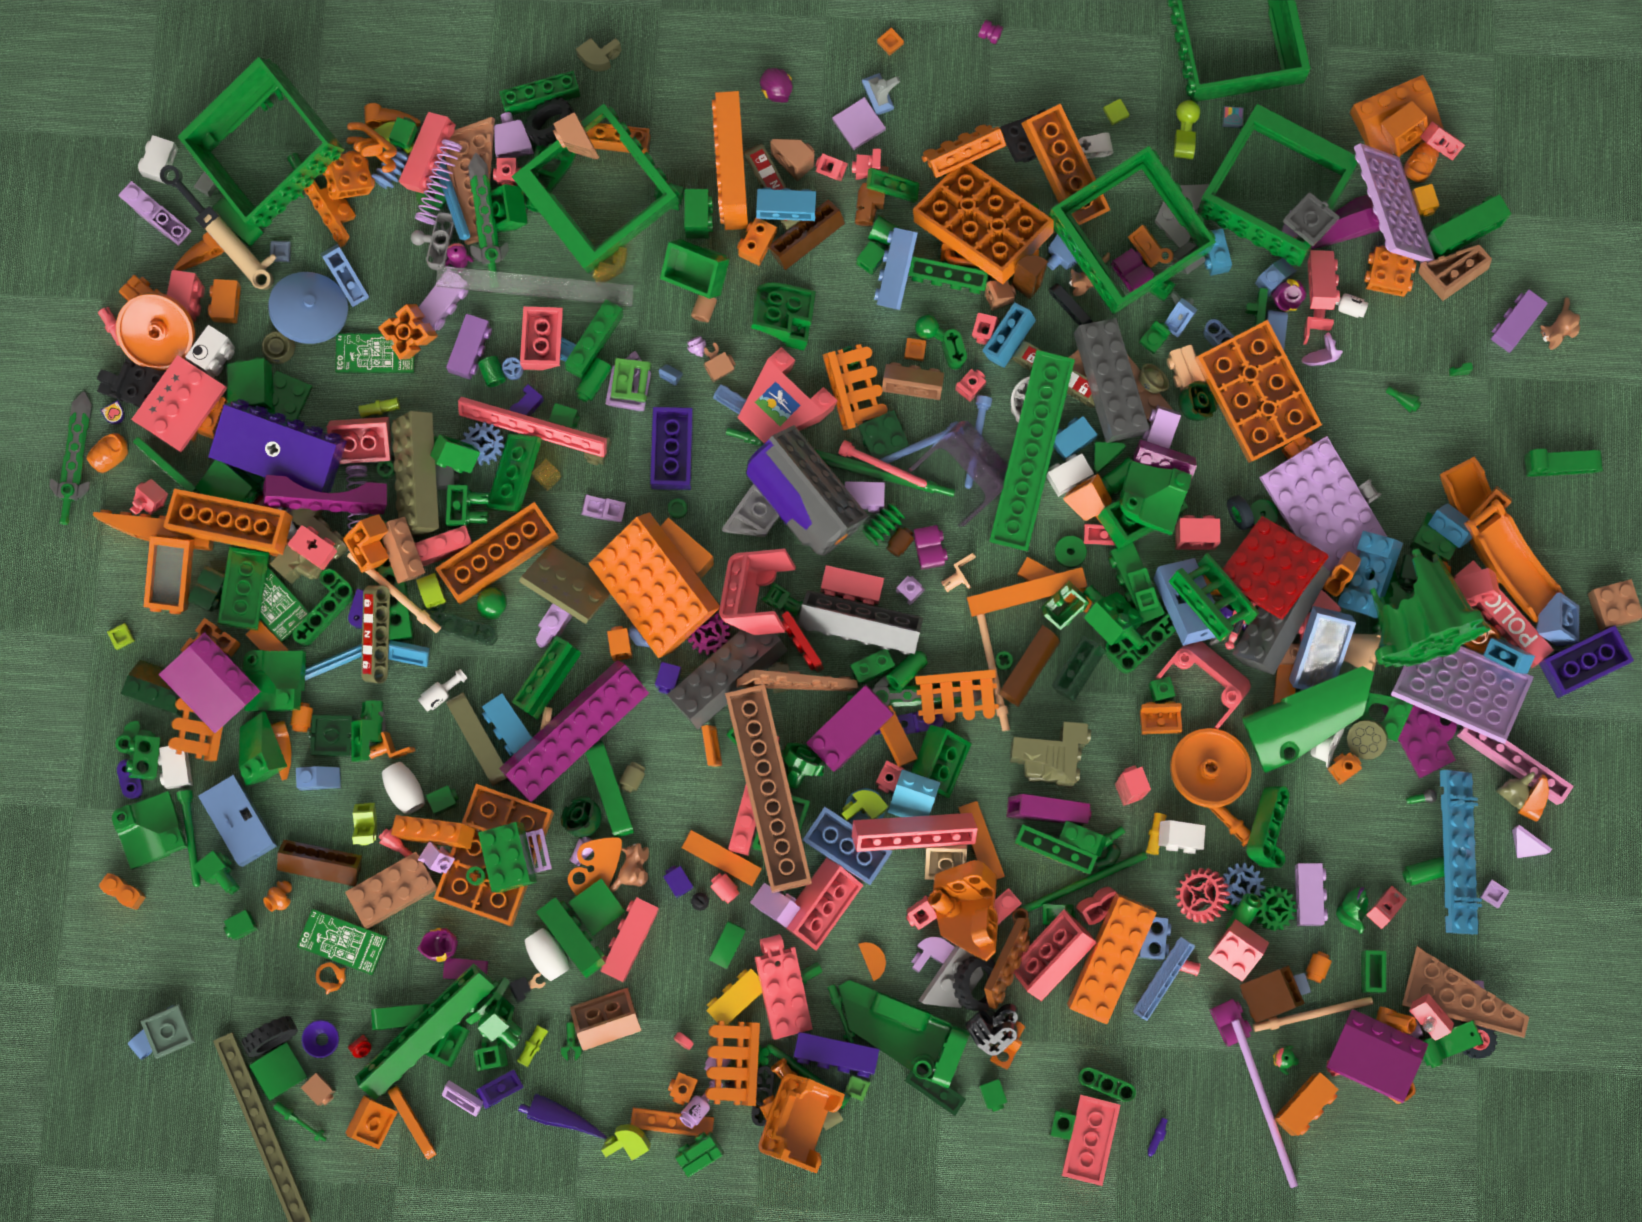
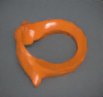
M332 962L322 964L316 971L317 984L326 990L327 995L330 992L337 991L345 981L346 968H340ZM331 967L339 983L322 982L320 973L323 968Z

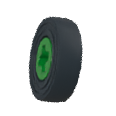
M1240 495L1229 498L1227 508L1235 525L1241 530L1252 527L1254 525V516L1246 500Z

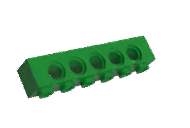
M382 564L380 567L375 568L386 580L392 577L396 578L392 566L385 567ZM396 580L393 586L408 598L406 581L398 584ZM398 601L396 605H390L389 641L414 639L411 612ZM395 616H400L401 622L397 625L392 624V619Z

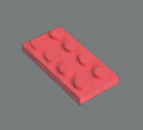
M1080 1095L1072 1137L1069 1140L1061 1176L1100 1186L1103 1185L1120 1110L1119 1104Z

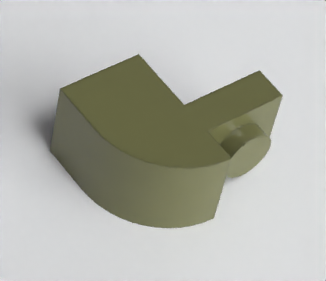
M592 38L576 48L577 56L582 63L590 70L598 72L610 69L609 60L617 58L622 51L621 45L616 38L601 49Z

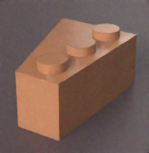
M1480 245L1457 251L1453 255L1438 257L1437 260L1420 263L1418 273L1441 300L1444 301L1487 271L1492 258Z

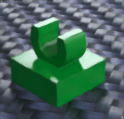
M1166 280L1149 292L1165 302L1176 284Z

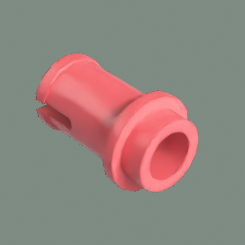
M1186 960L1180 971L1197 976L1201 964Z

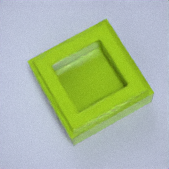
M1121 99L1103 107L1112 125L1128 118L1130 115Z
M126 623L107 631L116 650L135 641Z

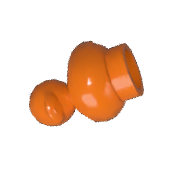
M278 881L277 887L274 886L268 890L267 896L263 901L269 911L273 912L276 909L284 910L290 905L291 899L286 896L292 890L290 882Z

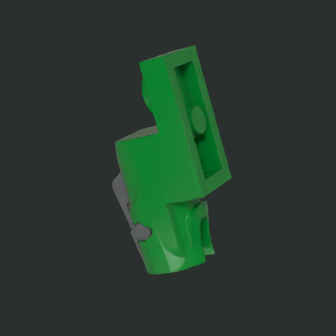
M371 700L362 702L360 715L362 720L351 722V762L369 760V743L382 741L381 732L386 730L383 701Z

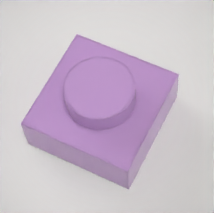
M1490 880L1480 898L1499 908L1509 890Z

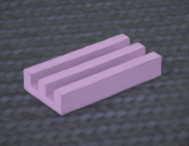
M543 829L526 832L535 873L552 869ZM539 834L547 866L542 865L536 835ZM531 836L538 862V868H535L531 847L529 843L528 837Z
M450 1080L445 1085L442 1093L443 1097L473 1116L478 1115L483 1104L482 1100Z

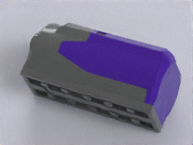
M795 425L772 435L747 462V477L802 545L810 546L817 555L825 556L854 534L859 529V526L869 517Z

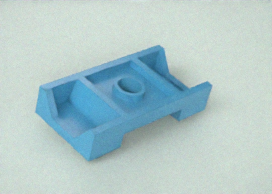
M1363 531L1357 546V550L1361 551L1359 555L1361 564L1352 577L1349 587H1345L1341 592L1338 605L1346 610L1377 618L1370 590L1375 588L1379 598L1385 597L1403 543L1396 539ZM1372 571H1375L1374 578L1370 580V573Z

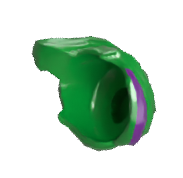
M1365 887L1354 888L1346 894L1342 905L1336 909V915L1340 923L1346 927L1357 929L1359 934H1363L1366 928L1363 924V919L1368 913L1369 898L1366 895L1367 890Z

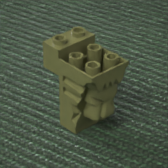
M293 509L289 514L293 516L292 522L298 528L301 525L306 528L311 526L319 532L317 536L322 539L326 537L335 543L333 547L337 550V553L326 567L331 564L333 559H339L348 551L343 540L344 537L337 531L332 533V529L324 521L325 518L321 515L322 510ZM311 544L310 547L316 549L317 545ZM288 545L284 548L283 555L279 554L270 564L291 584L296 579H299L301 575L311 580L318 579L323 571L292 550Z
M1063 722L1060 728V741L1014 737L1011 742L1010 762L1024 765V774L1029 782H1056V786L1072 788L1080 778V769L1077 768V763L1081 761L1082 749L1091 740V729H1088V724Z

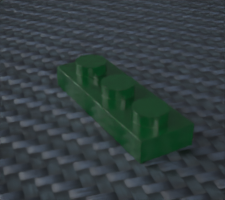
M919 1065L917 1066V1070H918L920 1073H926V1072H927L926 1070H924V1069H923L922 1067H920ZM912 1071L904 1080L953 1116H956L966 1101V1098L950 1087L945 1088L926 1079H920Z

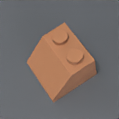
M773 139L770 142L771 155L796 181H799L814 167V149L808 143L804 144L801 140Z

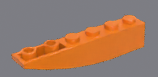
M109 510L93 512V516L97 520L116 530L150 542V536L154 534L195 539L194 549L213 550L214 541L172 533L163 527L166 516H159V518H151L152 516L149 514L132 516V513L129 512L112 514V511Z

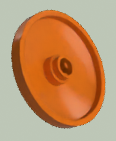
M148 292L135 296L122 307L116 321V335L120 347L134 363L141 367H150L159 371L167 370L177 355L185 360V356L194 345L195 328L188 311L177 300L162 293Z
M1205 728L1189 733L1178 743L1171 757L1170 772L1176 788L1187 800L1199 806L1217 808L1234 802L1245 791L1251 778V761L1245 747L1237 738L1219 729Z

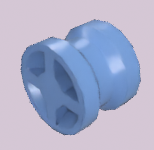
M510 357L503 362L502 369L508 379L517 380L522 376L523 369L517 358Z

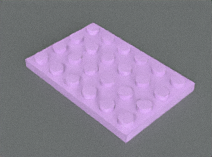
M1361 143L1354 146L1355 158L1360 164L1361 176L1366 181L1367 193L1372 199L1373 211L1380 222L1379 229L1384 234L1387 250L1421 262L1435 260L1400 157Z
M1327 436L1259 477L1292 533L1328 554L1329 557L1323 565L1330 572L1338 564L1344 553L1350 551L1356 556L1360 555L1361 551L1357 550V546L1363 531L1387 537Z
M1460 646V650L1452 655L1437 657L1420 665L1408 667L1404 665L1391 695L1505 744L1534 677L1528 674L1515 673L1479 653Z

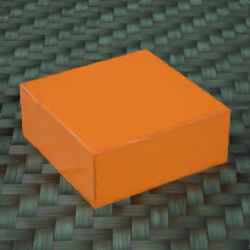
M890 28L877 39V43L890 56L904 44V40Z
M907 338L904 359L924 361L926 341Z

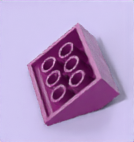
M205 632L159 674L214 733L261 692Z
M1352 1009L1326 1068L1398 1102L1404 1103L1428 1043Z

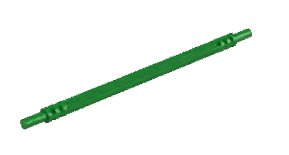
M727 428L726 435L743 439L744 442L750 444L764 445L751 431L744 432ZM814 449L827 465L933 494L936 492L954 497L955 489L937 485V482L926 480L927 486L921 487L871 464Z

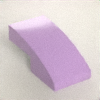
M586 495L581 515L622 522L626 503Z

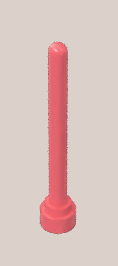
M844 440L840 446L838 454L843 457L853 456L918 486H927L926 480L855 449V446L849 441Z

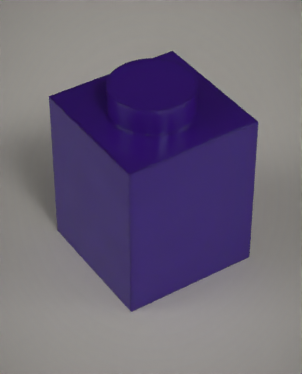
M661 662L655 682V687L658 688L659 692L668 694L677 686L682 671L681 667Z
M672 866L665 871L666 875L663 877L676 899L694 888L681 866L678 868Z

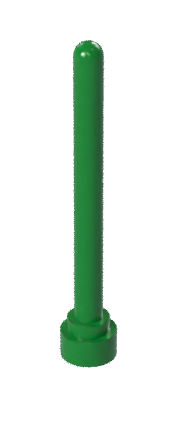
M193 790L179 791L176 794L177 801H180L183 808L192 884L194 887H199L201 884L200 874L193 866L198 862L190 806L192 799H194Z
M773 1044L766 1046L770 1053L778 1059L785 1058L787 1065L803 1077L832 1088ZM846 1092L843 1093L845 1096L840 1109H843L851 1098V1095Z

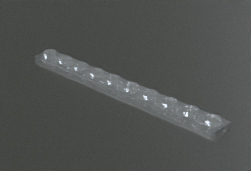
M438 266L436 287L604 303L605 299L616 305L632 306L634 285Z

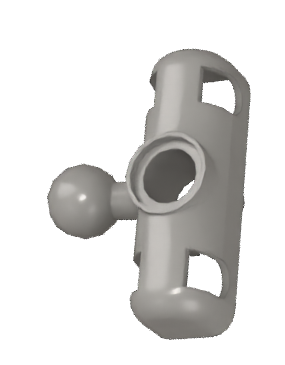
M442 212L437 214L432 235H426L420 230H415L411 234V241L417 246L422 245L424 242L430 243L426 261L427 265L433 270H442L445 267L447 248L451 245L454 230L451 214ZM437 222L442 224L441 230L437 228ZM450 222V227L445 231L443 223ZM441 240L445 241L443 244L437 243ZM429 256L434 258L433 263L429 262Z

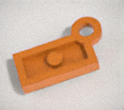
M1145 225L1140 226L1128 236L1150 268H1153L1159 262L1166 264L1173 260L1174 254L1169 248L1162 249ZM1164 252L1169 254L1166 260L1162 256Z

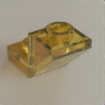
M619 247V251L614 253L612 263L615 265L599 262V266L595 267L593 272L596 285L601 286L624 271L628 255L627 248Z

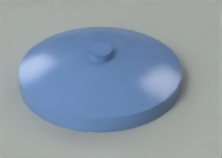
M299 272L284 277L274 286L269 297L268 311L273 325L285 337L299 343L316 344L333 338L341 331L347 319L348 303L342 289L330 278L313 272Z

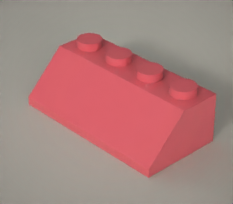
M827 857L811 878L812 884L806 885L796 899L795 904L800 907V910L788 927L785 928L815 951L818 950L863 887V884L843 867Z
M1064 909L1034 940L1027 952H1023L1021 965L1018 969H1015L1013 974L1027 992L1042 1001L1097 942Z

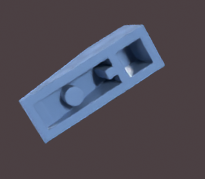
M338 244L321 253L322 258L352 307L369 298Z

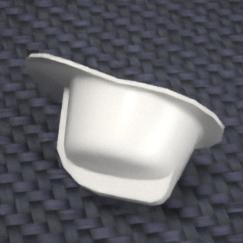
M1345 728L1311 749V755L1325 761L1327 768L1330 766L1334 751Z

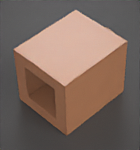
M315 1073L301 1087L318 1106L322 1104L327 1105L334 1098L333 1094L336 1092L319 1073Z

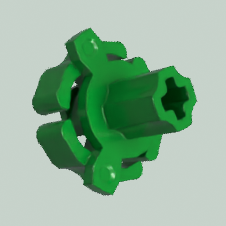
M788 743L784 750H781L784 762L789 766L786 772L788 785L794 789L800 787L805 775L823 776L824 774L823 768L826 763L812 749L808 750L809 747L807 745Z

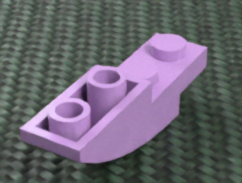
M132 181L119 194V197L131 206L136 213L179 246L192 232Z

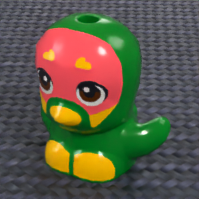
M1293 1045L1285 1046L1277 1050L1273 1055L1274 1065L1279 1067L1280 1071L1285 1075L1289 1074L1286 1070L1287 1068L1299 1064L1298 1058L1295 1057L1291 1050L1294 1048Z

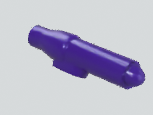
M1161 1118L1147 1151L1150 1157L1155 1154L1160 1141H1163L1166 1135L1165 1129L1168 1120L1165 1118Z

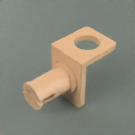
M974 553L955 563L956 573L941 581L947 592L961 583L965 584L968 589L972 588L960 567L976 558Z

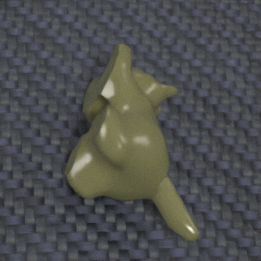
M1531 772L1522 779H1510L1502 787L1498 788L1496 792L1520 810L1529 797L1528 784L1533 780L1535 773Z

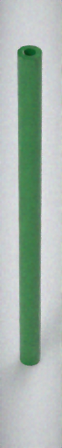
M1143 851L1019 908L1030 912L1043 906V904H1048L1148 859L1147 855Z

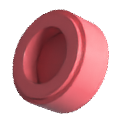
M677 1032L674 1036V1040L687 1050H690L694 1045L693 1041L681 1032Z

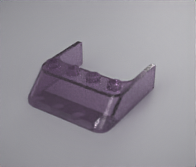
M960 421L954 425L907 469L909 472L915 470L935 450L945 449L983 490L985 499L957 524L959 528L964 527L1001 493L1004 488L1008 467L1006 462L968 421Z

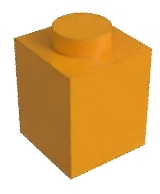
M1433 184L1415 188L1412 191L1419 215H1424V217L1433 215L1439 207Z

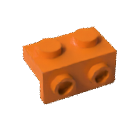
M1169 701L1164 704H1156L1155 702L1142 704L1140 709L1141 734L1182 733L1181 703Z

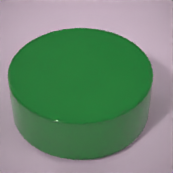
M675 498L669 502L668 512L671 517L681 519L687 514L688 507L684 500Z

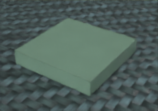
M180 1004L140 1021L155 1059L195 1043Z

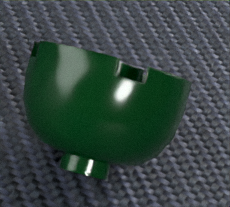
M1194 381L1187 385L1180 392L1178 398L1180 411L1187 419L1192 421L1206 420L1212 417L1213 412L1217 410V401L1213 393L1209 392L1206 388L1208 385L1202 381Z
M576 797L571 800L572 804L569 807L566 806L563 809L561 825L567 832L576 837H587L599 828L602 821V813L596 802L589 797Z

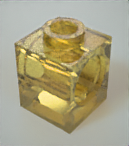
M547 459L532 472L534 479L547 491L562 478L560 472Z

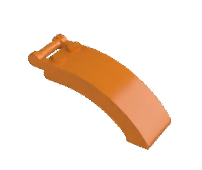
M1475 456L1440 474V479L1450 505L1467 518L1492 492L1486 479L1485 471ZM1472 537L1470 544L1485 567L1491 569Z
M1495 499L1491 502V506L1482 513L1464 523L1491 570L1495 572L1496 577L1533 622H1538V615L1556 593L1565 595L1560 585L1549 575L1530 550L1513 518L1506 513L1499 500ZM1497 512L1496 516H1494L1483 526L1477 529L1476 526H1478L1480 523L1486 520L1493 513Z

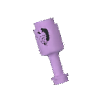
M715 1079L709 1082L710 1087H715ZM705 1093L702 1097L694 1096L681 1112L680 1120L690 1128H693L694 1125L697 1126L709 1111V1099Z

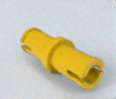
M1154 813L1152 828L1148 833L1150 837L1146 853L1152 855L1159 854L1160 822L1166 821L1167 815Z

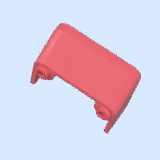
M786 549L736 553L729 558L719 615L724 622L753 635L785 633L786 629L775 611L755 613L759 587L773 583L777 572L793 571L796 569Z
M1202 641L1182 646L1154 679H1161L1173 663L1181 669H1188L1195 663L1226 689L1221 694V701L1229 710L1213 729H1219L1251 688L1250 681Z

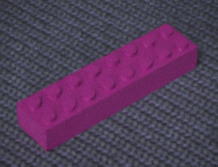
M617 660L499 768L500 771L529 802H532L644 699L649 692L624 663Z

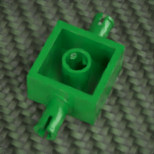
M1090 585L1083 592L1094 603L1084 618L1111 646L1126 638L1137 650L1147 643V640L1136 631L1144 619L1122 595L1115 592L1107 597H1103L1093 585Z

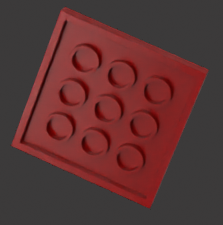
M1262 516L1222 570L1248 600L1283 620L1329 556L1324 551Z

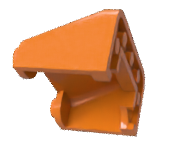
M793 1074L785 1075L780 1083L759 1141L760 1152L817 1173L821 1165V1155L814 1150L828 1111L836 1112L840 1109L845 1094L808 1078Z

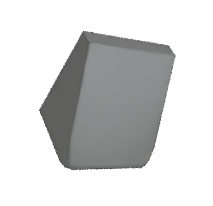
M204 171L194 185V188L211 197L217 186Z

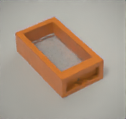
M159 534L150 536L144 607L150 608V611L162 612V609L169 610L170 614H181V612L188 610L195 539Z

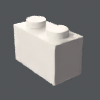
M152 135L151 140L146 144V153L144 158L140 159L138 169L143 177L164 183L160 179V170L166 165L173 164L178 147L172 141Z
M1074 454L1066 459V463L1062 465L1057 463L1050 467L1046 477L1059 497L1068 492L1069 489L1091 478L1094 473L1083 454L1078 456Z
M169 746L159 748L158 764L159 766L162 765L163 772L160 773L161 784L169 790L193 786L188 752H182L181 755L175 754L176 750L170 749Z
M1172 820L1160 822L1158 846H1164L1168 851L1184 849L1183 853L1196 854V850H1204L1205 825Z

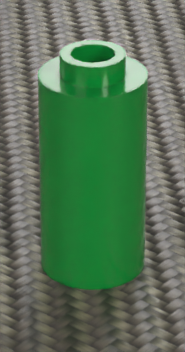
M595 358L575 391L578 394L577 397L586 403L587 401H593L612 367L605 361Z
M917 650L915 654H909L886 676L888 683L894 689L900 691L928 664L927 656L922 651Z
M1444 856L1405 866V871L1402 872L1405 883L1413 886L1445 877Z
M1245 894L1226 924L1227 930L1235 919L1249 928L1262 906L1257 895Z

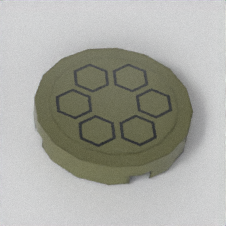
M1360 720L1348 732V747L1359 758L1365 760L1374 759L1380 756L1387 747V732L1377 721Z

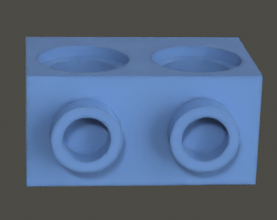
M1155 917L1152 923H1158L1161 926V932L1155 934L1150 927L1138 958L1164 960L1165 956H1168L1169 944H1166V938L1170 936L1171 924H1168V918ZM1151 943L1159 946L1157 954L1150 952L1149 945Z

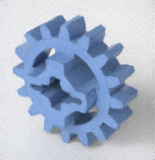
M486 422L483 423L482 427L476 423L475 429L468 427L470 433L464 432L463 435L466 439L461 441L473 444L480 451L477 459L480 466L483 465V461L490 465L491 459L497 461L496 455L502 456V452L499 449L505 447L503 443H500L504 438L499 436L501 433L499 429L494 431L495 427L493 424L488 428ZM488 433L493 435L496 441L489 439ZM485 441L486 444H484L483 447H480L479 444H482V442Z
M1237 863L1234 865V870L1229 867L1227 869L1229 874L1224 873L1222 875L1225 879L1223 884L1226 883L1229 886L1225 891L1230 892V895L1225 897V899L1230 898L1232 900L1231 905H1234L1236 902L1239 904L1245 894H1251L1250 889L1255 886L1253 894L1260 898L1262 897L1259 891L1265 889V886L1260 885L1264 878H1258L1260 871L1254 872L1253 865L1248 869L1246 863H1243L1241 868ZM1244 873L1249 874L1252 878L1250 879L1249 877L1245 876ZM1235 875L1234 883L1229 885L1231 877ZM1241 882L1242 884L1246 883V887L1243 889L1238 884ZM1233 892L1240 895V898L1236 897Z

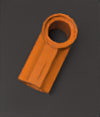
M1379 1007L1376 1020L1411 1035L1415 1031L1417 1026L1415 1017L1397 1013L1389 1008Z

